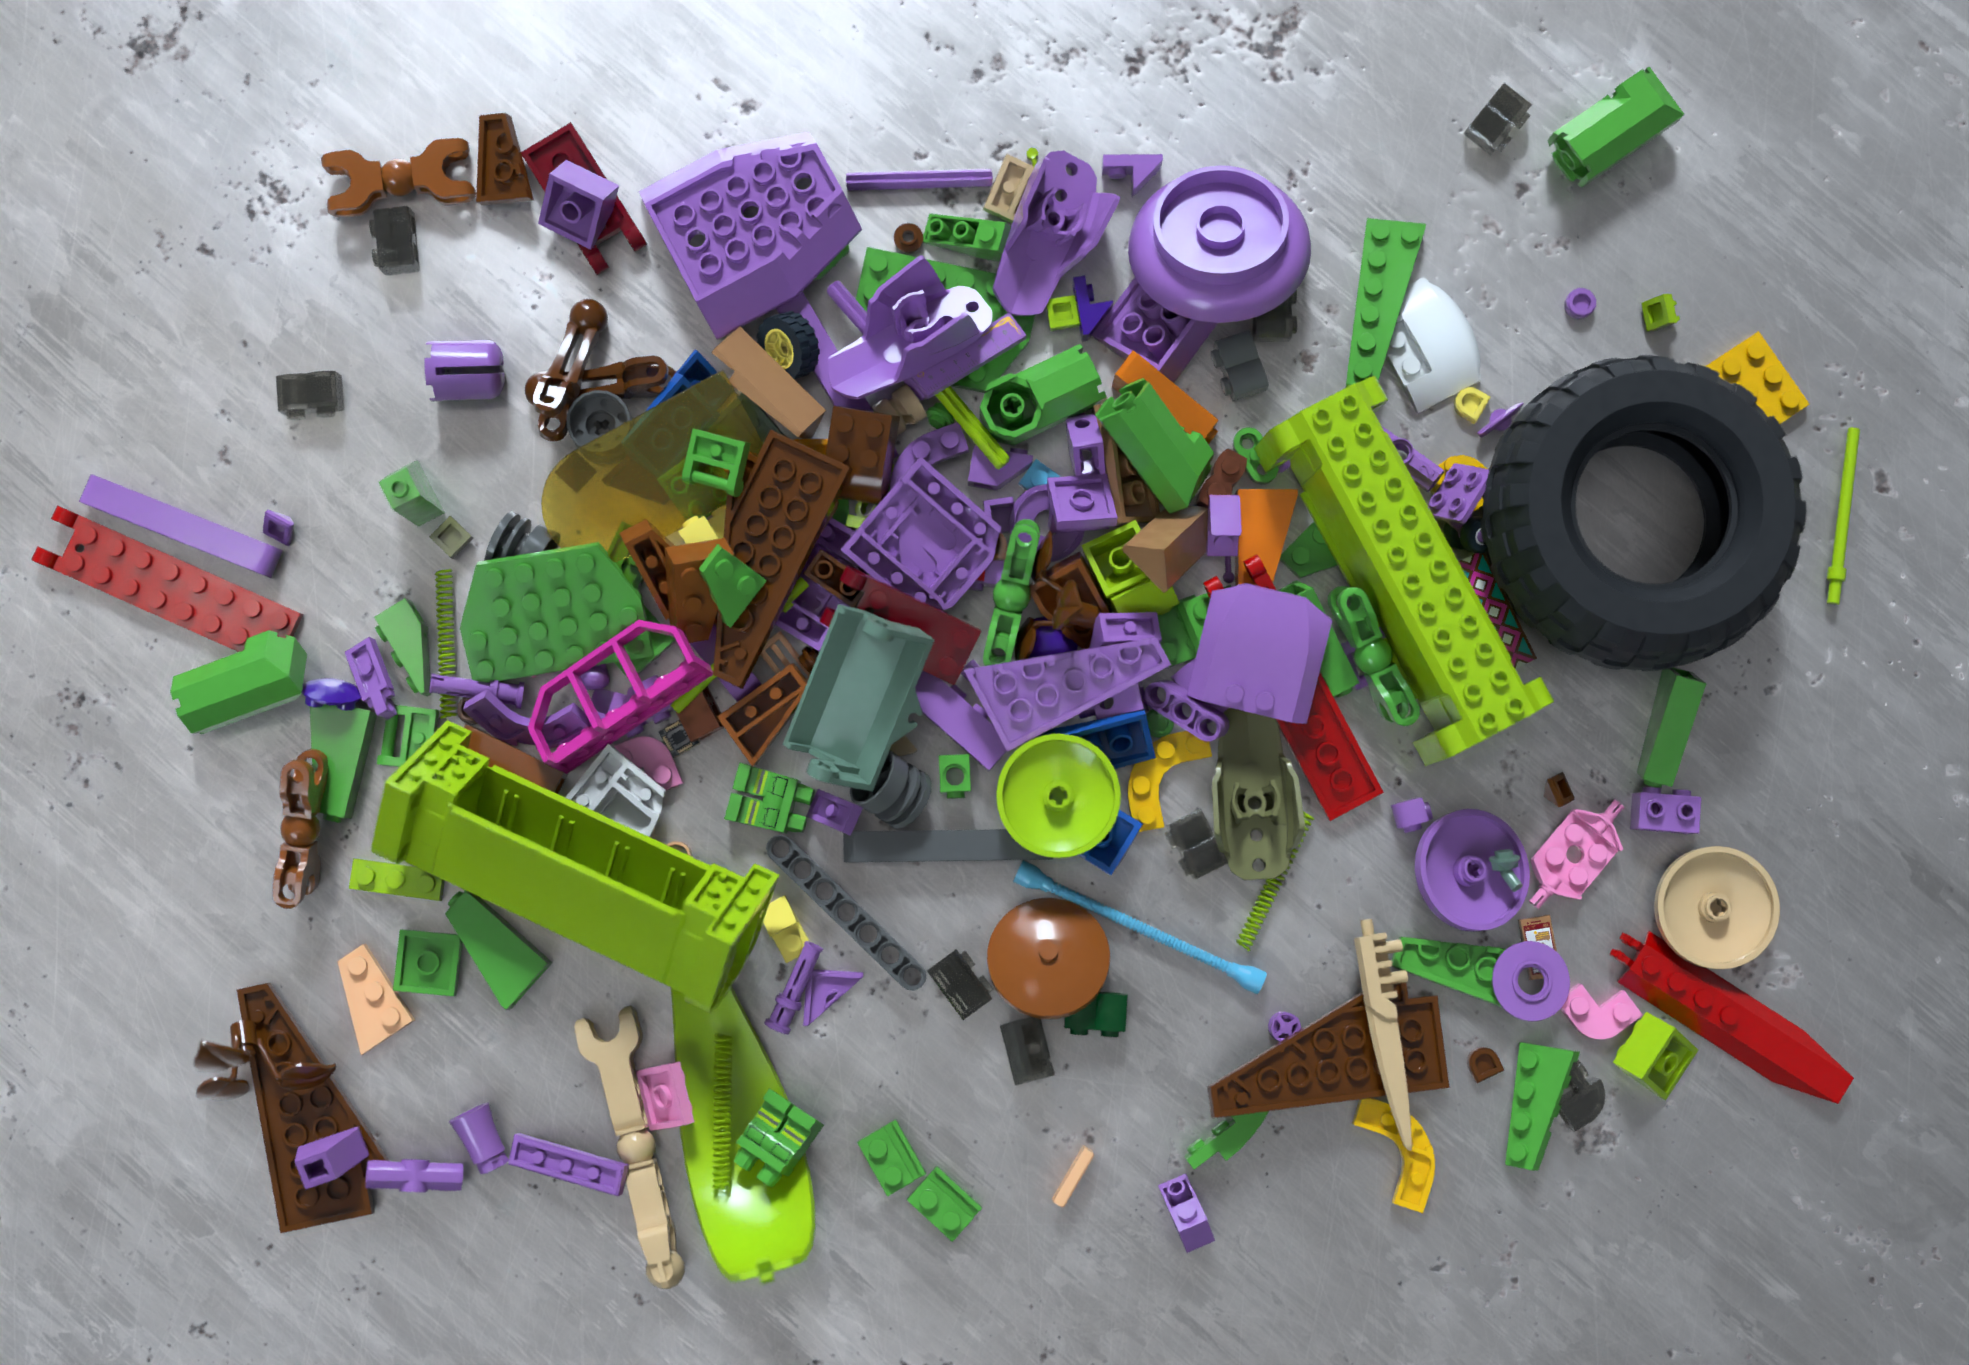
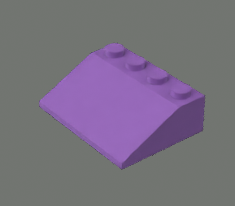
M1134 277L1092 336L1124 360L1134 350L1174 383L1218 323L1189 319L1164 308L1142 289Z

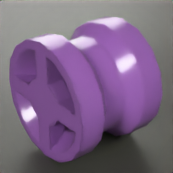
M1288 1012L1274 1014L1268 1023L1270 1035L1279 1042L1301 1029L1299 1019Z

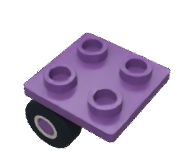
M1454 463L1429 501L1428 507L1434 518L1446 521L1443 535L1452 548L1466 549L1477 554L1488 551L1487 545L1483 544L1481 534V519L1483 517H1473L1472 512L1485 492L1489 469Z

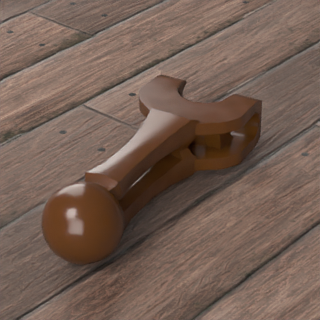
M583 299L573 305L569 314L570 322L567 323L565 336L558 354L545 375L540 378L534 392V408L536 412L540 413L538 419L539 434L547 441H560L566 436L568 432L566 425L567 413L572 403L579 396L584 371L592 350L599 341V334L606 328L608 322L607 311L596 300ZM581 335L583 336V341L568 375H564L570 355ZM551 418H556L560 421V426L555 430H548L546 428Z
M654 355L634 357L625 362L620 361L608 366L585 370L582 382L617 379V383L580 389L577 398L593 390L609 391L619 396L620 399H631L632 397L656 398L664 389L660 385L666 382L668 375L672 378L676 371L668 366L662 358ZM547 371L533 374L525 384V396L533 407V395L537 384Z

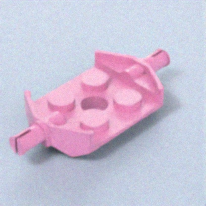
M1614 799L1604 813L1599 814L1573 809L1530 859L1533 872L1540 883L1538 886L1540 889L1529 900L1531 904H1534V907L1540 909L1548 897L1553 894L1581 900V895L1618 851L1623 850L1613 825V820L1624 809L1620 802ZM1571 846H1576L1581 851V858L1577 863H1571L1567 859L1566 853Z

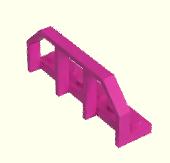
M637 620L540 687L528 730L543 762L568 774L603 750L607 744H612L712 676L713 671L708 663L695 656L682 630L675 626ZM645 631L674 636L686 660L682 661L679 667L671 673L659 677L653 685L645 689L624 645ZM615 652L636 694L631 696L630 700L621 707L609 711L605 718L601 720L580 676ZM571 682L591 726L584 728L580 735L569 742L559 745L556 751L551 753L542 734V728L553 694Z

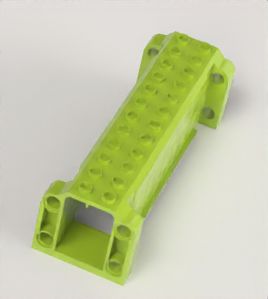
M1372 376L1334 393L1274 426L1265 434L1254 449L1260 458L1259 462L1265 473L1290 461V467L1304 490L1300 497L1349 587L1361 588L1367 594L1375 611L1378 626L1381 627L1386 636L1383 639L1391 647L1393 656L1391 663L1397 665L1401 675L1411 688L1415 699H1418L1434 729L1429 734L1412 742L1424 765L1427 766L1450 758L1536 713L1553 703L1554 700L1541 677L1524 684L1511 662V656L1390 436L1383 430L1375 415L1388 401V398L1376 376Z
M448 720L385 782L371 846L372 853L395 864H400L402 861L407 862L564 938L685 994L684 1001L707 1012H711L714 1008L717 1009L740 975L757 942L780 876L755 863L745 877L715 863L710 866L501 767L494 765L491 768L488 766L490 758L468 749L472 731Z

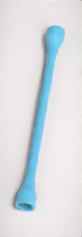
M1024 860L1022 861L1013 882L1025 888L1040 889L1045 892L1051 891V893H1055L1059 897L1062 896L1066 900L1069 899L1070 902H1076L1077 905L1080 904L1083 908L1087 907V910L1090 909L1094 913L1097 912L1098 915L1101 914L1105 918L1108 917L1109 920H1115V923L1119 922L1122 926L1126 925V928L1129 927V929H1133L1137 933L1140 932L1144 936L1147 935L1148 938H1154V941L1158 940L1161 944L1165 943V946L1168 945V947H1172L1176 951L1179 950L1183 954L1186 953L1187 956L1190 955L1193 959L1197 958L1200 962L1204 961V964L1211 965L1215 969L1218 968L1219 971H1225L1227 976L1233 978L1242 988L1255 994L1260 992L1267 972L1254 966L1239 965L1234 962L1228 963V961L1221 960L1218 956L1214 957L1213 954L1211 955V953H1207L1203 949L1200 950L1196 946L1193 947L1192 944L1189 945L1185 941L1182 942L1179 938L1175 939L1174 936L1168 935V933L1164 934V931L1161 932V930H1157L1153 926L1150 927L1146 923L1143 924L1142 921H1136L1135 918L1132 919L1129 915L1125 916V913L1122 914V912H1118L1114 908L1111 909L1107 905L1104 906L1103 903H1097L1096 900L1093 901L1090 897L1086 898V895L1083 896L1079 892L1076 893L1075 890L1072 891L1068 887L1065 888L1064 885H1058L1057 882L1054 883L1053 879L1046 876L1037 866Z

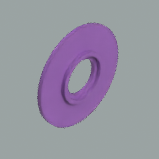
M1046 484L1034 486L1017 498L1009 515L1010 536L1015 524L1019 520L1031 519L1035 521L1038 513L1043 510H1050V500ZM1085 531L1055 533L1052 536L1051 562L1061 560L1073 553L1081 543ZM1026 532L1018 535L1020 541L1024 543L1032 540L1031 536ZM1040 535L1038 546L1045 536Z
M1524 941L1508 947L1498 957L1492 972V987L1497 1001L1510 1015L1524 1021H1540L1551 1017L1564 1005L1569 994L1570 976L1564 960L1553 948L1536 941ZM1528 967L1539 970L1544 979L1541 991L1534 995L1524 993L1518 984L1519 974Z

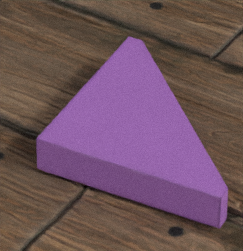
M813 969L805 989L803 1026H809L863 978L864 972Z

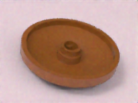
M1038 898L1016 906L999 921L988 945V971L997 993L1013 1009L1033 1018H1064L1083 1010L1094 1001L1103 989L1110 966L1109 944L1101 925L1081 906L1058 898Z

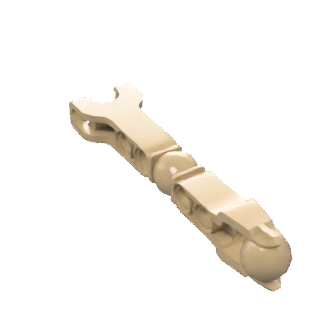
M627 1006L619 1012L620 1031L614 1039L610 1041L601 1039L594 1028L593 1022L586 1018L576 1020L574 1025L580 1054L588 1061L594 1062L599 1068L615 1136L620 1135L617 1142V1153L625 1164H629L626 1184L636 1222L638 1241L647 1260L646 1275L649 1282L655 1287L671 1289L677 1286L683 1279L685 1264L682 1257L677 1253L675 1225L672 1221L657 1158H653L656 1150L655 1140L652 1134L645 1129L649 1125L634 1063V1054L642 1043L643 1032L637 1011L634 1007Z

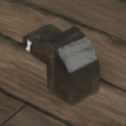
M1579 1060L1573 1063L1569 1074L1572 1076L1569 1083L1572 1090L1562 1095L1559 1102L1561 1106L1559 1115L1566 1127L1573 1131H1577L1593 1121L1600 1114L1605 1103V1089L1601 1079L1591 1077L1587 1080L1585 1077L1589 1076Z

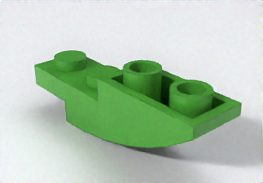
M1269 1111L1230 1116L1233 1120L1229 1123L1226 1120L1221 1121L1212 1128L1213 1135L1205 1141L1200 1138L1187 1147L1189 1153L1184 1156L1193 1169H1196L1217 1152L1227 1161L1249 1141L1261 1126Z

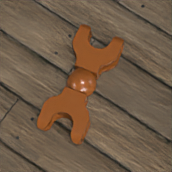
M462 138L437 139L431 142L421 155L410 157V163L406 160L395 158L387 161L383 166L380 161H368L361 154L353 150L326 153L321 157L323 169L331 175H345L351 178L350 187L346 192L331 196L328 199L327 211L334 217L361 216L368 212L378 199L388 198L387 193L403 197L410 194L414 189L417 194H429L436 201L444 205L473 201L476 197V192L470 182L466 180H451L446 176V169L451 163L465 160L470 152L469 143Z
M317 749L304 751L297 757V760H291L284 765L281 771L279 794L283 804L282 815L285 817L282 820L280 831L285 842L280 845L279 859L273 876L272 896L274 902L285 909L296 907L303 901L305 895L311 894L319 885L321 861L318 854V841L316 840L318 839L321 827L316 815L321 810V801L327 784L328 759L323 752ZM307 758H313L318 763V769L315 773L312 765L306 762ZM292 769H295V770H294L293 777H292V776H291V770H292ZM286 884L288 889L295 894L294 899H288L284 896L283 887Z

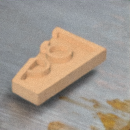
M362 944L337 961L361 1055H364L415 1021L398 992L393 991L392 983L367 944Z

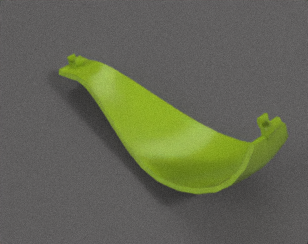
M732 986L717 1009L714 1008L711 1012H707L684 1001L685 994L671 988L675 1062L680 1061L681 1068L685 1074V1085L692 1104L694 1123L680 1126V1135L690 1190L703 1236L718 1269L730 1282H739L757 1277L760 1278L762 1285L775 1281V1272L806 1261L813 1247L815 1201L806 1153L793 1168L794 1170L789 1177L783 1175L773 1188L757 1178L765 1164L761 1159L758 1158L750 1172L733 1161L741 1147L736 1142L744 1134L746 1127L765 1101L763 1097L768 1089L773 1090L788 1100L787 1095ZM716 1033L732 1037L731 1040L723 1041L732 1043L730 1047H723L732 1050L731 1053H724L732 1056L731 1059L725 1060L731 1061L732 1064L723 1066L732 1069L729 1072H723L732 1075L730 1078H725L732 1081L730 1084L725 1085L730 1086L731 1089L723 1091L732 1094L729 1097H723L731 1100L730 1103H726L731 1108L724 1110L730 1111L731 1114L723 1116L731 1119L729 1122H725L731 1125L730 1128L725 1129L731 1131V1133L723 1135L731 1138L729 1141H724L731 1144L729 1147H726L731 1152L723 1154L731 1157L729 1160H724L730 1163L729 1166H726L730 1171L723 1173L730 1175L729 1179H725L730 1182L729 1185L725 1186L727 1187L726 1190L712 1187L713 1184H719V1182H713L712 1179L722 1177L712 1174L714 1171H721L712 1168L713 1165L719 1164L714 1163L712 1160L722 1158L712 1155L714 1152H721L713 1149L714 1146L719 1145L714 1144L713 1141L722 1139L713 1137V1134L721 1133L713 1130L714 1127H719V1125H714L713 1122L721 1120L713 1117L715 1114H721L713 1111L715 1108H719L713 1103L720 1101L715 1100L713 1097L722 1095L713 1092L715 1089H720L714 1086L715 1083L719 1082L715 1081L714 1078L721 1076L715 1075L714 1072L722 1070L714 1067V1065L720 1064L714 1061L715 1058L719 1057L715 1056L714 1053L720 1051L714 1047L722 1045L714 1042L716 1039H720L715 1037Z

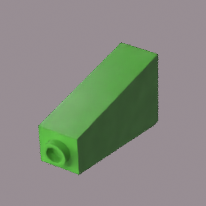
M418 460L390 473L379 481L392 510L418 527L445 513Z
M1296 580L1278 590L1306 597L1325 613L1313 587ZM1331 625L1320 673L1333 697H1342L1349 694L1353 690L1352 687L1359 684V681Z
M1675 667L1661 671L1637 769V774L1644 780L1643 783L1656 788H1662V785L1673 786L1706 683L1693 672Z
M326 704L322 707H310L311 749L320 750L328 759L327 784L319 812L323 813V820L341 823L342 818L352 819L377 719L376 712L360 708L344 711L338 709L336 705ZM312 758V767L315 773L318 769V763Z
M466 890L463 893L459 891L448 902L450 908L445 914L500 1004L506 1010L512 1009L553 962L484 900Z

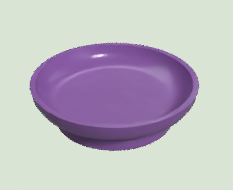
M1208 166L1192 170L1171 181L1155 192L1144 203L1132 225L1128 242V255L1136 280L1142 289L1158 304L1189 319L1212 323H1227L1260 316L1286 301L1300 286L1308 271L1311 259V241L1309 229L1302 212L1295 202L1277 186L1259 174L1244 168Z

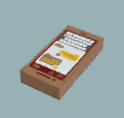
M1550 915L1518 920L1522 942H1540L1557 952ZM1533 967L1527 968L1529 980L1543 978L1539 970Z

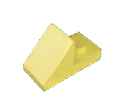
M786 895L771 902L763 923L785 962L788 963L800 956L805 941L810 942Z

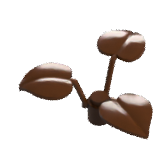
M1052 531L1047 533L1037 547L1031 578L1037 581L1040 577L1042 581L1060 592L1057 608L1054 611L1052 620L1034 622L1032 617H1028L1025 620L1015 642V661L1029 658L1034 648L1036 630L1039 627L1052 626L1054 630H1059L1063 626L1072 628L1074 624L1092 629L1098 616L1097 606L1080 601L1081 597L1078 596L1074 580H1068L1061 587L1047 577L1046 569L1049 567L1052 557V536L1054 535Z
M249 1020L238 1021L230 1026L232 1047L201 1039L193 1062L194 1068L202 1072L217 1073L232 1067L231 1075L228 1078H210L200 1084L196 1090L197 1099L221 1101L239 1098L249 1091L248 1081L236 1079L238 1066L249 1062L250 1057L255 1054L257 1048L260 1050L274 1078L281 1080L280 1087L284 1089L305 1090L316 1087L325 1082L336 1069V1063L332 1065L300 1063L286 1067L281 1073L278 1072L264 1047L263 1039H257L256 1024Z

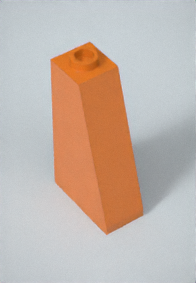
M1132 350L1115 373L1112 388L1119 392L1118 390L1125 385L1144 378L1151 384L1180 426L1185 428L1184 431L1188 434H1191L1192 431L1200 433L1206 442L1210 444L1218 433V430L1214 428L1218 419Z
M1237 489L1234 495L1240 496L1242 535L1238 539V556H1235V586L1243 583L1255 585L1243 561L1256 554L1260 557L1273 582L1298 497V489Z

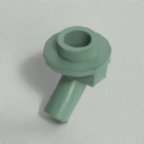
M1511 849L1494 851L1495 856L1489 857L1492 870L1500 871L1502 878L1513 892L1518 891L1522 888L1523 884L1512 869L1518 867L1520 856L1513 854Z

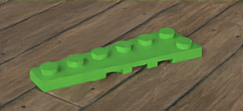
M1367 218L1346 387L1372 376H1376L1379 382L1425 233L1426 224Z

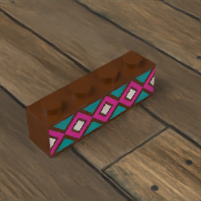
M1475 553L1458 561L1511 656L1514 668L1516 669L1537 659L1503 588L1500 589L1494 579L1490 568L1491 564L1486 554Z

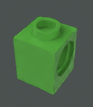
M969 754L939 755L940 793H947V799L965 798V792H971ZM956 768L963 772L964 779L961 784L951 785L947 782L946 775L949 770Z

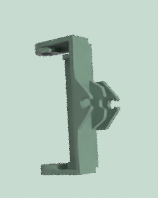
M838 604L783 742V745L790 750L809 753L819 758L810 760L806 770L808 775L829 784L868 791L874 790L891 745L918 725L914 720L908 721L909 715L912 713H916L918 716L922 715L915 687L933 645V638L919 628L887 621L864 610Z

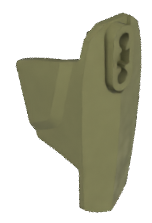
M1228 708L1223 714L1229 720V730L1225 736L1218 738V760L1216 774L1212 780L1214 833L1219 852L1225 855L1231 873L1242 880L1275 879L1288 868L1291 852L1299 846L1305 831L1299 777L1293 769L1292 762L1283 753L1279 726L1274 718ZM1259 831L1262 834V839L1260 841L1252 840L1251 832ZM1256 859H1260L1264 863V869L1260 872L1253 869V863Z

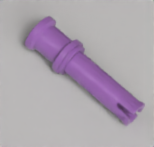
M432 674L429 693L473 698L488 689L503 704L515 705L516 708L521 709L525 682L512 684L494 680L486 683L472 679Z
M805 941L783 993H779L776 996L775 1001L777 1003L770 1018H766L764 1022L767 1027L789 1035L791 1031L789 1026L795 1012L800 1011L802 1007V1002L799 1001L820 953L823 951V948L819 945Z

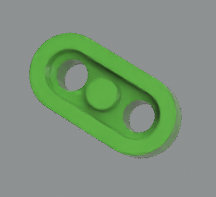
M1243 428L1236 433L1233 439V450L1247 458L1245 471L1254 483L1260 485L1268 484L1277 476L1279 466L1273 468L1265 475L1258 473L1257 466L1261 465L1254 448L1263 436L1254 428ZM1245 439L1251 440L1253 447L1251 449L1244 448L1242 441Z

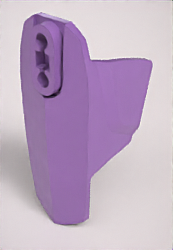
M1064 150L1049 152L1046 157H1042L1036 163L1017 208L999 262L992 290L1001 306L1008 313L1010 312L1011 315L1033 316L1043 313L1061 277L1082 261L1087 253L1097 246L1120 201V197L1116 194L1096 192L1097 177L1090 164ZM1066 167L1071 169L1072 176L1067 174ZM1059 190L1062 191L1060 193L1061 202L1055 198V193Z
M923 255L916 257L878 287L874 296L868 301L864 335L828 358V376L832 390L844 397L858 400L906 380L970 346L992 326L993 315L991 308L980 294L972 288L958 286L945 289Z

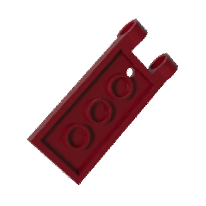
M571 122L521 152L544 192L546 191L549 174L565 160L607 179ZM616 196L613 211L605 224L606 229L601 232L594 247L590 250L578 244L596 275L609 269L608 264L596 246L620 231L623 232L634 252L648 245L618 196Z
M846 566L840 581L854 589L863 591L856 608L865 610L866 607H872L873 615L887 621L919 628L933 638V645L922 670L955 686L982 632L981 629L853 567ZM826 607L820 622L829 627L836 610Z

